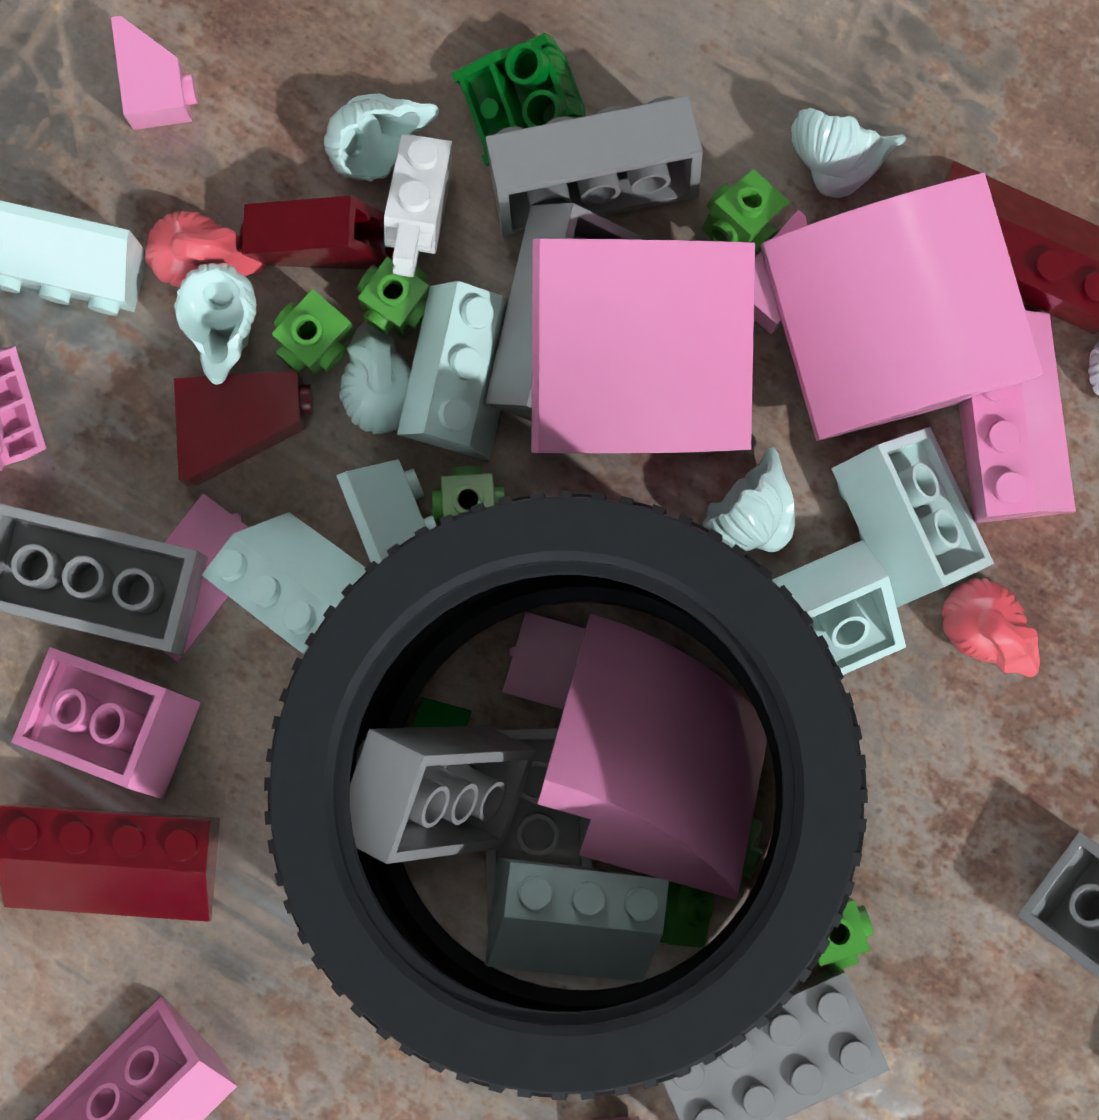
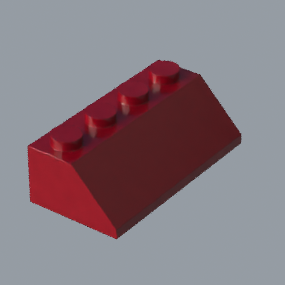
M953 161L944 182L980 174V172ZM986 175L1022 301L1092 334L1098 332L1099 226Z
M18 803L0 805V887L4 907L210 922L212 920L220 818Z

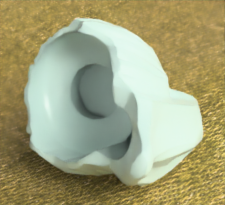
M381 93L356 96L346 105L342 106L329 120L327 133L324 136V146L326 154L329 156V161L336 173H341L343 177L350 180L373 181L374 179H384L395 167L402 133L413 135L422 130L438 116L439 109L431 103L420 104L406 99H392Z
M813 108L799 111V115L791 127L792 143L797 155L811 169L816 188L824 196L831 198L851 195L868 181L880 168L886 157L907 139L903 134L880 136L876 130H865L853 116H828L825 112Z
M209 263L208 265H199L197 269L191 270L186 274V278L182 280L181 287L177 291L178 296L174 304V310L180 329L184 331L185 335L195 344L200 352L203 372L213 384L218 385L225 381L229 370L240 359L242 350L248 345L251 324L257 313V303L251 282L243 274L237 272L234 266H228L227 263Z
M364 321L357 328L351 343L347 346L350 359L344 368L345 373L341 377L339 397L346 410V414L351 417V422L354 425H358L365 432L371 431L373 435L390 433L393 430L396 431L399 427L411 368L403 357L395 351L394 339L389 335L381 333Z
M775 447L766 449L759 465L751 469L745 475V478L737 480L722 502H712L707 506L703 527L709 530L713 529L722 534V542L730 547L737 544L745 551L757 548L767 552H776L783 549L793 536L795 527L794 498L791 487L784 475L779 453Z

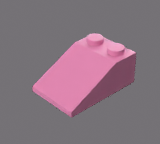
M49 647L11 743L122 787L163 799L201 702Z

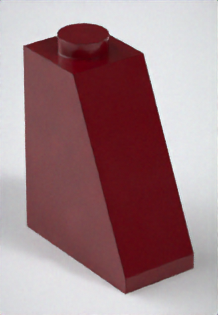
M351 195L244 204V219L240 228L242 255L268 266L368 270L372 265L380 267L386 257L393 260L394 248L385 246V213Z
M298 371L227 375L225 381L218 385L213 384L206 376L174 378L178 479L186 486H198L305 430V415H313L311 384L303 385V379Z

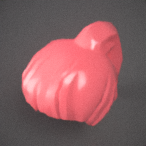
M181 211L180 213L167 214L163 219H159L154 224V228L148 232L144 252L145 261L161 282L170 283L174 287H181V282L186 278V274L203 264L227 263L228 266H234L237 272L245 277L250 274L262 273L266 266L259 261L242 255V243L235 231L225 227L222 228L220 224L214 222V219L201 215L198 211Z
M973 578L969 579L967 583L962 581L951 591L949 597L944 601L941 613L943 618L942 628L949 641L959 652L976 660L989 662L990 664L993 663L1002 672L1007 674L1020 673L1026 677H1034L1039 672L1038 633L1034 628L1027 626L1028 620L1024 615L1025 609L1021 606L1019 600L1015 598L1014 592L1009 591L1004 586H1000L995 581L990 582L987 578H982L981 580Z

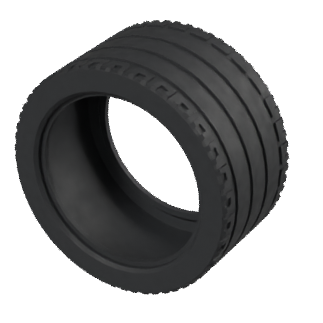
M559 491V497H546L544 492L531 493V496L514 499L511 496L499 498L498 505L487 508L483 503L471 506V510L453 516L450 514L440 518L441 525L431 530L424 526L414 532L415 536L401 545L396 543L387 550L389 555L379 564L375 561L370 563L364 569L366 572L353 585L349 583L341 592L344 598L336 608L332 605L328 607L323 614L325 619L315 634L311 632L304 644L309 647L303 659L296 658L292 666L294 673L288 688H283L279 701L284 702L280 717L274 716L272 729H275L272 748L267 749L266 762H271L270 777H264V791H268V811H264L265 825H271L273 839L267 840L269 854L273 853L278 872L274 874L278 887L284 886L288 899L283 901L287 914H292L295 924L299 929L297 935L302 945L309 943L315 954L311 960L317 969H322L333 983L331 988L339 997L346 995L353 1003L350 1009L359 1018L364 1017L377 1029L376 1033L387 1040L392 1037L401 1043L399 1050L408 1056H416L430 1064V1068L440 1073L445 1069L457 1073L456 1080L467 1084L473 1082L489 1087L488 1090L502 1093L505 1088L518 1090V1097L531 1098L532 1096L552 1097V1100H566L568 1094H581V1100L595 1099L596 1096L629 1094L631 1087L641 1084L644 1085L645 1089H649L675 1077L680 1078L690 1074L691 1067L701 1062L705 1066L717 1060L718 1056L743 1043L746 1040L745 1034L754 1027L762 1028L769 1021V1018L783 1005L785 1006L793 997L792 991L800 981L803 983L812 973L811 970L829 946L830 941L827 939L834 927L838 928L849 896L852 894L855 885L852 879L855 867H860L864 832L866 833L867 819H864V803H868L865 771L866 758L865 755H861L859 740L862 739V734L853 708L854 703L850 692L846 693L841 680L844 676L828 648L829 645L823 635L817 636L811 626L814 621L792 597L793 594L785 585L779 588L771 580L772 572L763 564L760 565L747 555L746 551L735 544L733 547H730L722 542L723 535L715 530H709L680 514L678 519L667 515L666 508L655 504L650 506L635 502L633 498L621 496L620 501L607 500L605 493L593 492L590 495L573 494L572 491ZM564 603H602L645 612L676 626L708 648L729 669L753 704L766 734L775 777V815L767 856L755 885L729 924L709 944L672 969L646 979L643 982L598 990H568L542 986L518 979L494 967L486 966L484 961L475 957L456 942L435 920L416 892L403 862L385 864L356 848L350 813V783L357 766L356 754L360 744L367 737L369 729L404 728L412 707L439 667L456 650L477 634L519 613Z

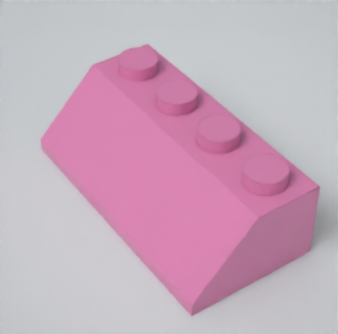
M1025 310L1044 374L1026 382L980 393L958 403L972 515L975 523L1076 512L1051 320L1048 313Z
M160 997L34 1120H204L237 1085L214 1049L166 999Z

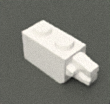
M403 133L401 135L384 214L385 246L394 248L393 274L414 277L419 252L435 254L437 251L451 181L452 141Z

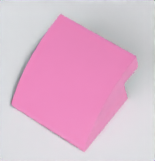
M985 172L922 188L847 211L775 237L760 245L816 441L954 406L980 393L1026 382L1044 374Z
M533 239L531 453H676L751 450L755 243L636 239Z
M590 613L537 804L588 819L579 852L580 856L736 900L740 888L767 744L766 734L755 708L742 694L718 674L691 656L653 636Z

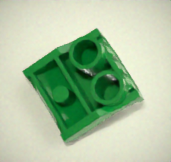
M546 33L525 42L493 51L451 73L454 82L460 85L485 153L481 156L485 166H489L485 136L495 135L500 130L516 126L525 129L545 125L552 119L569 116L574 119L586 116L585 106L569 63L553 36Z

